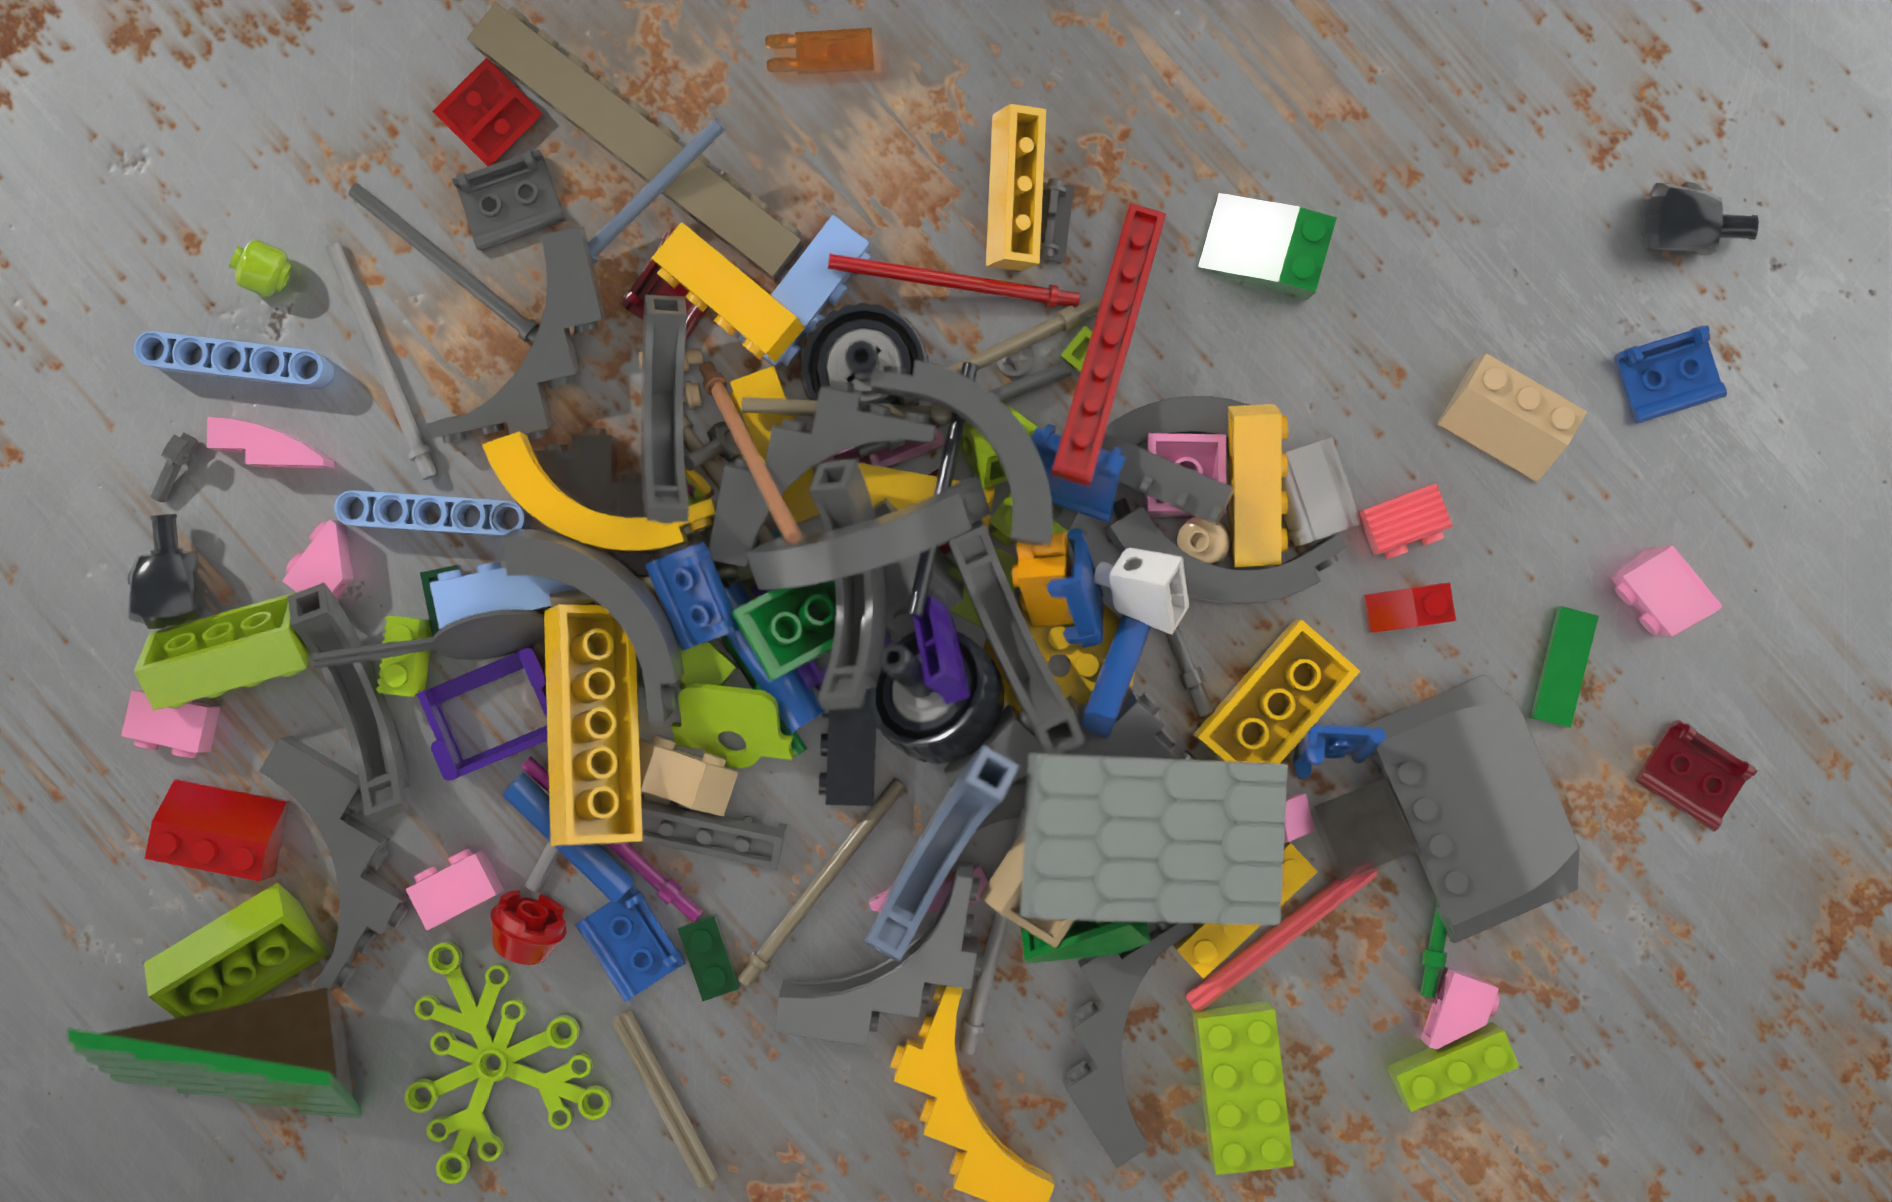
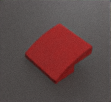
M487 57L432 111L487 167L493 165L543 115Z

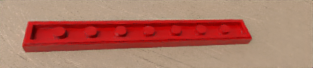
M1133 203L1129 204L1052 468V476L1090 486L1166 213Z

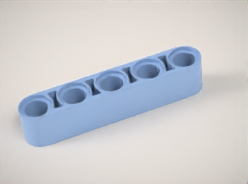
M147 331L140 334L134 343V354L137 360L142 364L163 371L312 389L327 386L334 376V367L331 361L325 356L307 349L157 331ZM162 342L164 346L163 355L155 360L153 349L158 343ZM201 347L202 358L193 365L191 353L195 348ZM239 351L241 355L240 364L236 368L230 369L229 358L234 352ZM278 356L279 367L276 372L269 374L267 362L271 357ZM316 360L318 371L314 377L307 379L305 367L310 361Z
M351 490L340 494L334 504V512L338 520L347 525L365 528L502 537L513 530H508L503 524V516L510 509H515L519 514V522L513 529H530L532 523L531 514L520 504L506 500ZM360 499L364 504V511L359 518L354 519L350 514V506L353 501ZM398 501L402 505L403 513L399 520L393 522L388 516V509L392 503ZM438 504L441 508V518L437 523L430 524L426 517L427 510L431 505ZM476 506L480 511V520L475 526L469 527L465 522V512L469 508Z

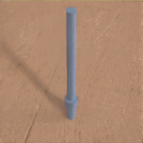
M714 118L588 242L593 265L599 260L598 255L726 130V127L719 119Z

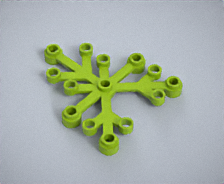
M443 941L430 950L428 963L434 972L445 974L461 1012L441 1005L440 1000L434 995H425L416 1002L415 1013L422 1020L433 1019L472 1034L477 1047L456 1040L454 1033L449 1030H441L436 1033L430 1042L431 1049L435 1054H448L472 1064L435 1081L426 1078L416 1080L406 1089L404 1099L410 1110L416 1113H423L437 1103L440 1095L479 1078L468 1108L449 1117H435L428 1124L426 1130L428 1137L434 1142H442L451 1133L459 1130L453 1148L445 1152L436 1165L438 1177L445 1183L455 1184L460 1182L470 1170L471 1163L467 1154L474 1136L478 1143V1155L482 1160L494 1161L503 1152L504 1145L502 1140L492 1134L483 1114L495 1082L509 1077L538 1088L549 1112L548 1121L553 1128L558 1130L568 1127L574 1117L572 1108L564 1104L561 1098L577 1103L580 1113L585 1118L597 1120L602 1118L609 1110L611 1095L602 1086L594 1085L585 1089L567 1082L574 1077L584 1078L590 1073L593 1068V1060L587 1053H577L568 1063L546 1073L517 1063L516 1061L551 1045L559 1049L570 1047L580 1034L577 1020L569 1015H560L550 1022L547 1030L508 1047L517 1022L524 1018L527 1012L526 1004L521 999L512 998L501 1008L502 1019L493 1040L487 1024L501 988L511 978L509 967L503 963H496L488 968L485 974L486 985L477 1006L460 968L462 962L460 947L454 942ZM443 950L452 952L453 961L451 963L443 961L441 957ZM494 969H500L504 973L503 982H496L493 979L492 972ZM423 1001H429L433 1004L434 1011L432 1014H427L423 1011ZM510 1004L519 1007L520 1015L518 1017L509 1015L508 1006ZM560 1024L570 1026V1036L565 1037L559 1033L558 1027ZM439 1036H444L449 1040L450 1045L448 1049H443L438 1045L437 1040ZM489 1056H497L500 1059L501 1065L499 1068H493L489 1065ZM577 1059L584 1060L587 1064L586 1071L580 1072L576 1070L574 1061ZM424 1087L429 1090L430 1098L428 1100H423L419 1097V1088ZM594 1094L599 1095L603 1100L602 1106H593L590 1103V1096ZM558 1110L564 1111L567 1114V1121L564 1123L558 1122L555 1119V1112ZM435 1123H441L445 1126L446 1133L444 1135H438L434 1131ZM491 1142L495 1144L497 1148L496 1154L487 1153L484 1148L485 1143ZM450 1159H458L462 1165L461 1169H452L449 1164Z

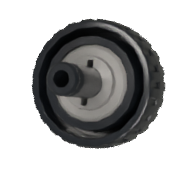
M849 304L842 306L837 311L833 310L828 313L827 317L820 320L815 325V329L809 333L801 353L800 375L808 400H818L820 387L823 385L830 386L831 380H838L855 384L854 391L862 393L861 403L902 404L898 396L873 393L871 388L873 370L883 371L884 366H895L906 369L907 375L913 376L915 360L929 363V358L920 334L907 318L902 317L899 312L887 309L880 304ZM916 399L906 405H919L922 400Z
M959 631L956 632L970 697L946 705L940 694L926 685L916 632L902 638L896 644L888 646L882 652L877 685L869 689V707L876 727L896 748L921 762H930L931 764L949 763L970 755L990 737L1001 718L1005 689L1000 670L977 643Z

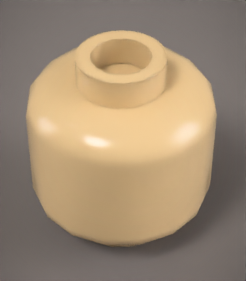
M1193 517L1185 522L1179 530L1177 544L1178 548L1190 556L1205 563L1217 565L1230 553L1232 538L1231 532L1222 521L1217 526L1198 517Z

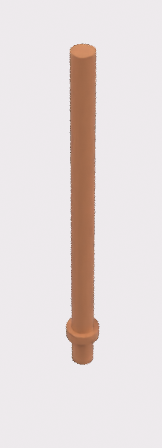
M705 361L699 366V371L704 379L703 387L706 393L713 396L788 544L797 543L801 539V533L726 390L727 381L725 377L717 372L711 361Z

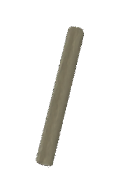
M630 1010L617 1015L612 1020V1024L698 1187L704 1188L711 1185L717 1180L718 1173L635 1016Z

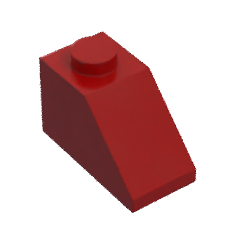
M1450 582L1364 595L1369 633L1456 621Z

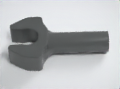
M726 422L714 424L707 432L710 442L684 457V466L688 470L697 468L717 455L730 463L741 454L736 443H729L725 439V435L730 431Z
M185 432L181 437L175 434L172 436L161 455L167 460L150 495L152 499L162 503L166 502L182 465L191 460L196 452L197 439Z

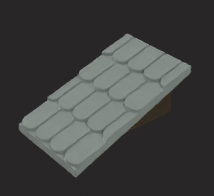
M1029 753L1020 916L1054 920L1280 925L1288 765L1279 763Z

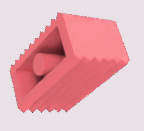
M1436 483L1358 512L1373 555L1384 553L1386 559L1408 552L1406 544L1420 539L1422 546L1445 538L1442 531L1453 527Z

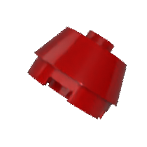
M520 890L506 892L500 897L498 905L494 906L490 913L493 948L500 956L514 963L537 965L544 962L567 934L566 921L562 917L564 908L558 902L543 894H540L538 900L528 897H519Z

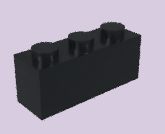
M870 688L866 689L860 708L825 710L822 713V718H829L828 734L821 733L820 757H827V772H820L819 795L826 796L825 805L872 807L874 804L876 725L869 707Z

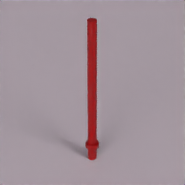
M829 253L827 269L1041 302L1046 303L1048 308H1055L1056 305L1073 306L1075 308L1079 306L1080 293L1059 290L1058 285L1050 284L1046 288Z

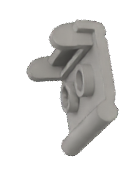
M1332 437L1285 452L1288 459L1287 477H1282V491L1287 493L1288 512L1284 515L1290 532L1287 533L1288 541L1292 540L1294 547L1362 524Z

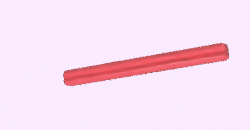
M1361 859L1283 919L1280 925L1274 926L1188 992L1186 995L1187 1001L1195 1011L1201 1012L1377 877L1378 872L1369 860Z

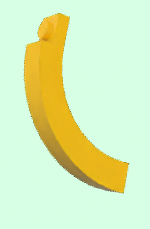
M519 431L482 444L490 465L511 496L528 513L544 525L579 542L610 550L649 552L688 544L684 528L689 527L691 532H696L714 525L712 518H715L717 504L711 498L689 506L688 522L663 524L657 521H647V517L623 518L598 513L573 500L550 479L537 460L526 434Z

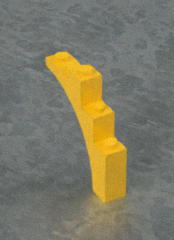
M937 984L932 997L933 1001L938 1002L933 1016L925 1015L918 1034L919 1037L924 1038L923 1042L908 1037L905 1047L900 1045L896 1047L890 1063V1067L896 1069L894 1081L934 1096V1100L926 1099L919 1120L925 1122L923 1135L964 1150L963 1153L956 1151L949 1169V1174L954 1175V1189L988 1202H1049L1055 1186L1053 1175L1026 1162L1004 1145L982 1120L967 1094L958 1066L955 1045L956 1014L963 988Z

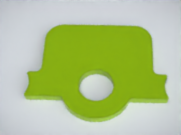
M688 683L681 689L678 696L681 723L673 722L670 727L674 734L675 746L704 749L706 753L725 758V766L731 768L752 766L761 756L793 759L795 755L791 747L793 736L784 735L781 732L778 703L770 693L762 690L702 683ZM724 731H732L739 734L745 740L746 748L736 751L725 747L719 739V734Z

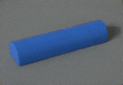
M740 582L725 589L733 610L752 601ZM741 629L734 634L726 635L762 691L770 693L776 699L779 716L791 734L825 712L813 691L808 689L797 669L771 682Z
M1122 614L1081 719L1083 726L1088 731L1106 739L1111 735L1152 627Z
M522 772L502 791V795L551 843L549 796L525 772ZM600 845L554 846L612 903H616L635 881Z

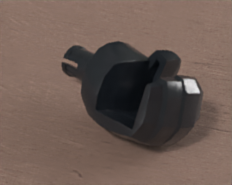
M1685 182L1681 186L1655 183L1649 197L1643 200L1641 207V235L1644 238L1646 249L1691 251L1695 254L1712 255L1718 247L1720 238L1755 240L1758 233V215L1723 214L1721 198L1693 182Z
M177 514L150 516L152 520L154 550H151L149 554L136 555L128 574V585H130L128 617L132 621L145 624L148 629H162L167 626L180 625L187 620L198 617L202 612L201 608H196L193 572L198 571V551H183V548L178 547Z

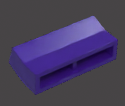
M930 595L926 599L923 617H913L926 685L938 692L946 705L968 698L970 694L954 619L947 607Z

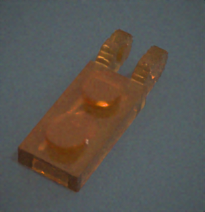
M872 28L795 32V35L782 33L771 34L765 37V46L767 48H796L797 59L777 57L767 60V70L770 72L813 74L874 69Z

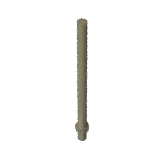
M896 778L890 782L760 950L752 952L749 956L750 963L737 978L743 985L750 988L762 971L767 972L772 966L770 963L771 959L905 790L906 786Z

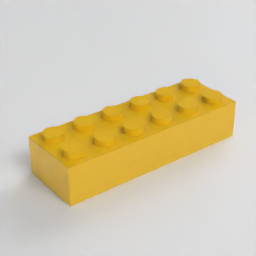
M559 604L544 611L551 846L641 842L643 838L636 651L622 626L602 605Z

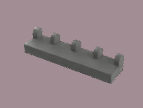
M1105 433L1101 449L1111 452L1114 446L1123 448L1121 456L1126 457L1120 472L1119 484L1214 525H1219L1234 492L1233 487Z
M641 794L643 842L777 870L787 824L779 823L778 827L775 828L753 823V817L745 816L744 821L680 808L677 802L671 800L668 805L644 800V794Z

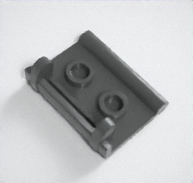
M531 149L522 152L523 155L468 174L465 172L456 175V178L452 179L453 185L457 188L473 235V241L478 251L565 221L546 161L539 149L535 151Z

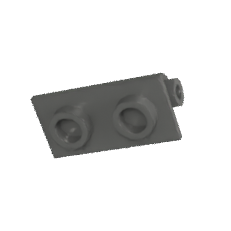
M1050 178L1048 183L1043 182L1040 260L1065 263L1074 186L1063 185L1064 181L1061 179Z

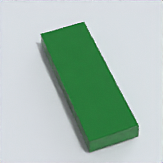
M1563 606L1557 607L1530 718L1571 728L1599 618L1598 615Z

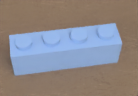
M834 215L826 222L771 294L774 299L793 313L805 326L804 330L776 363L766 355L762 357L768 364L774 365L776 370H779L783 364L789 367L801 351L798 344L806 334L809 335L815 329V325L820 320L825 319L821 314L831 303L836 306L848 290V287L844 284L853 273L827 269L829 253L869 260L872 258L868 254L871 251L870 243ZM741 334L738 337L741 343L743 344L746 338H744Z
M500 562L476 566L478 573L462 576L461 570L437 574L438 581L430 582L439 629L461 618L497 610L538 611L552 608L549 594L577 590V588L563 582L545 577L530 575L507 576L506 567L501 568Z

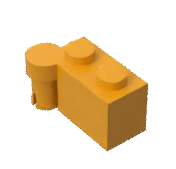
M1067 532L1052 533L1050 547L1016 542L1019 561L1018 564H1013L1012 579L1014 587H1020L1021 609L1023 612L1028 611L1032 627L1074 624L1066 598L1052 597L1047 590V584L1050 581L1071 578L1070 567L1072 562L1069 555Z

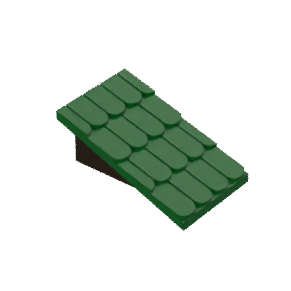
M327 987L100 1034L67 1028L68 1042L73 1045V1051L78 1055L85 1056L87 1062L98 1065L100 1071L110 1074V1078L117 1082L177 1088V1092L182 1094L234 1097L236 1101L246 1104L298 1108L301 1114L362 1118L360 1105L352 1095L343 1009Z

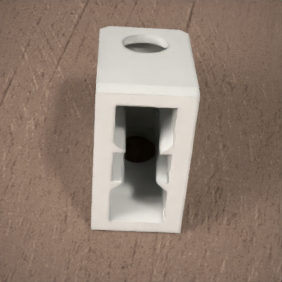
M1128 548L1123 551L1115 565L1102 561L1096 568L1094 575L1095 583L1111 588L1114 608L1119 613L1137 619L1168 634H1173L1189 608L1182 557Z

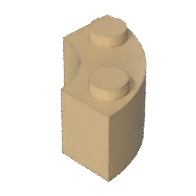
M654 735L652 741L639 738L642 792L669 799L690 809L724 817L738 775L737 771L725 767V758L710 753H704L702 758L675 749V741L658 735Z

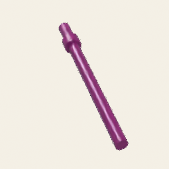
M530 756L520 768L549 793V772ZM628 843L606 844L658 891L656 895L665 904L671 903L692 923L701 915L703 910L681 892L683 887L672 877L668 880Z

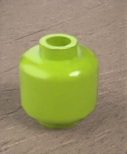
M255 239L250 241L245 249L239 246L236 248L229 268L236 270L235 282L238 286L264 297H269L275 291L280 293L283 291L290 276L292 264L287 262L288 258L285 251Z

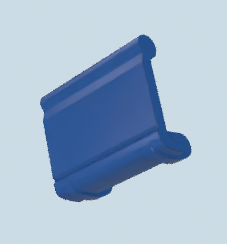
M1708 325L1695 327L1690 331L1645 345L1630 347L1615 356L1634 421L1637 424L1727 396L1726 387L1720 380L1708 342L1710 341Z
M1047 424L1044 430L1036 428L1031 440L1044 466L1052 504L1109 523L1114 511L1113 505L1120 472L1126 460V457L1121 456L1123 448L1114 446L1111 452L1100 449L1090 486H1086L1051 475L1062 436L1055 434L1056 426Z
M1074 528L1068 532V539L1075 556L1074 565L1070 567L1071 578L1050 581L1047 584V590L1052 597L1066 598L1075 626L1069 627L1064 631L1063 634L1066 642L1082 644V647L1086 648L1098 645L1103 641L1104 604L1102 598L1104 595L1101 585L1096 584L1094 581L1096 570L1083 531L1079 528Z
M704 541L645 564L682 651L727 634H734L740 630L731 613L733 611L732 605L712 561L709 548L706 547Z
M1315 725L1308 730L1307 735L1294 749L1293 769L1295 775L1301 780L1307 779L1311 775L1312 765L1321 764L1324 758L1339 759L1344 758L1345 755H1351L1354 762L1362 763L1384 742L1386 733L1381 728L1372 730L1367 727Z
M636 885L627 890L616 903L610 901L575 924L624 1002L629 1001L675 969L686 964L682 958L683 955L675 947L644 899L645 896L638 890Z

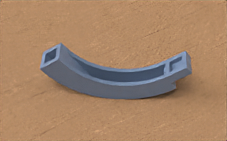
M985 746L977 752L957 778L914 846L879 909L880 912L863 943L897 962L901 961L926 911L955 861L985 817L1002 801L1019 765Z

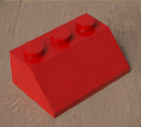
M174 779L152 820L144 859L259 882L274 877L290 801Z

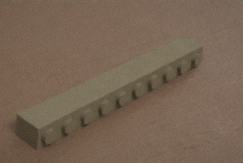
M495 2L467 37L477 51L647 183L683 149L677 143L680 139L679 136L664 124L657 128L647 120L650 114L638 103L631 100L626 104L616 95L619 93V90L611 82L602 76L598 81L586 72L589 69L588 65L573 53L566 57L556 49L559 43L542 29L535 33L526 26L529 20L520 11L511 5L506 10ZM701 153L661 194L776 283L804 247L801 239L798 238L801 232L783 218L779 223L768 214L771 208L757 196L752 195L748 199L739 192L738 188L741 185L729 174L722 171L717 175L707 166L710 161Z

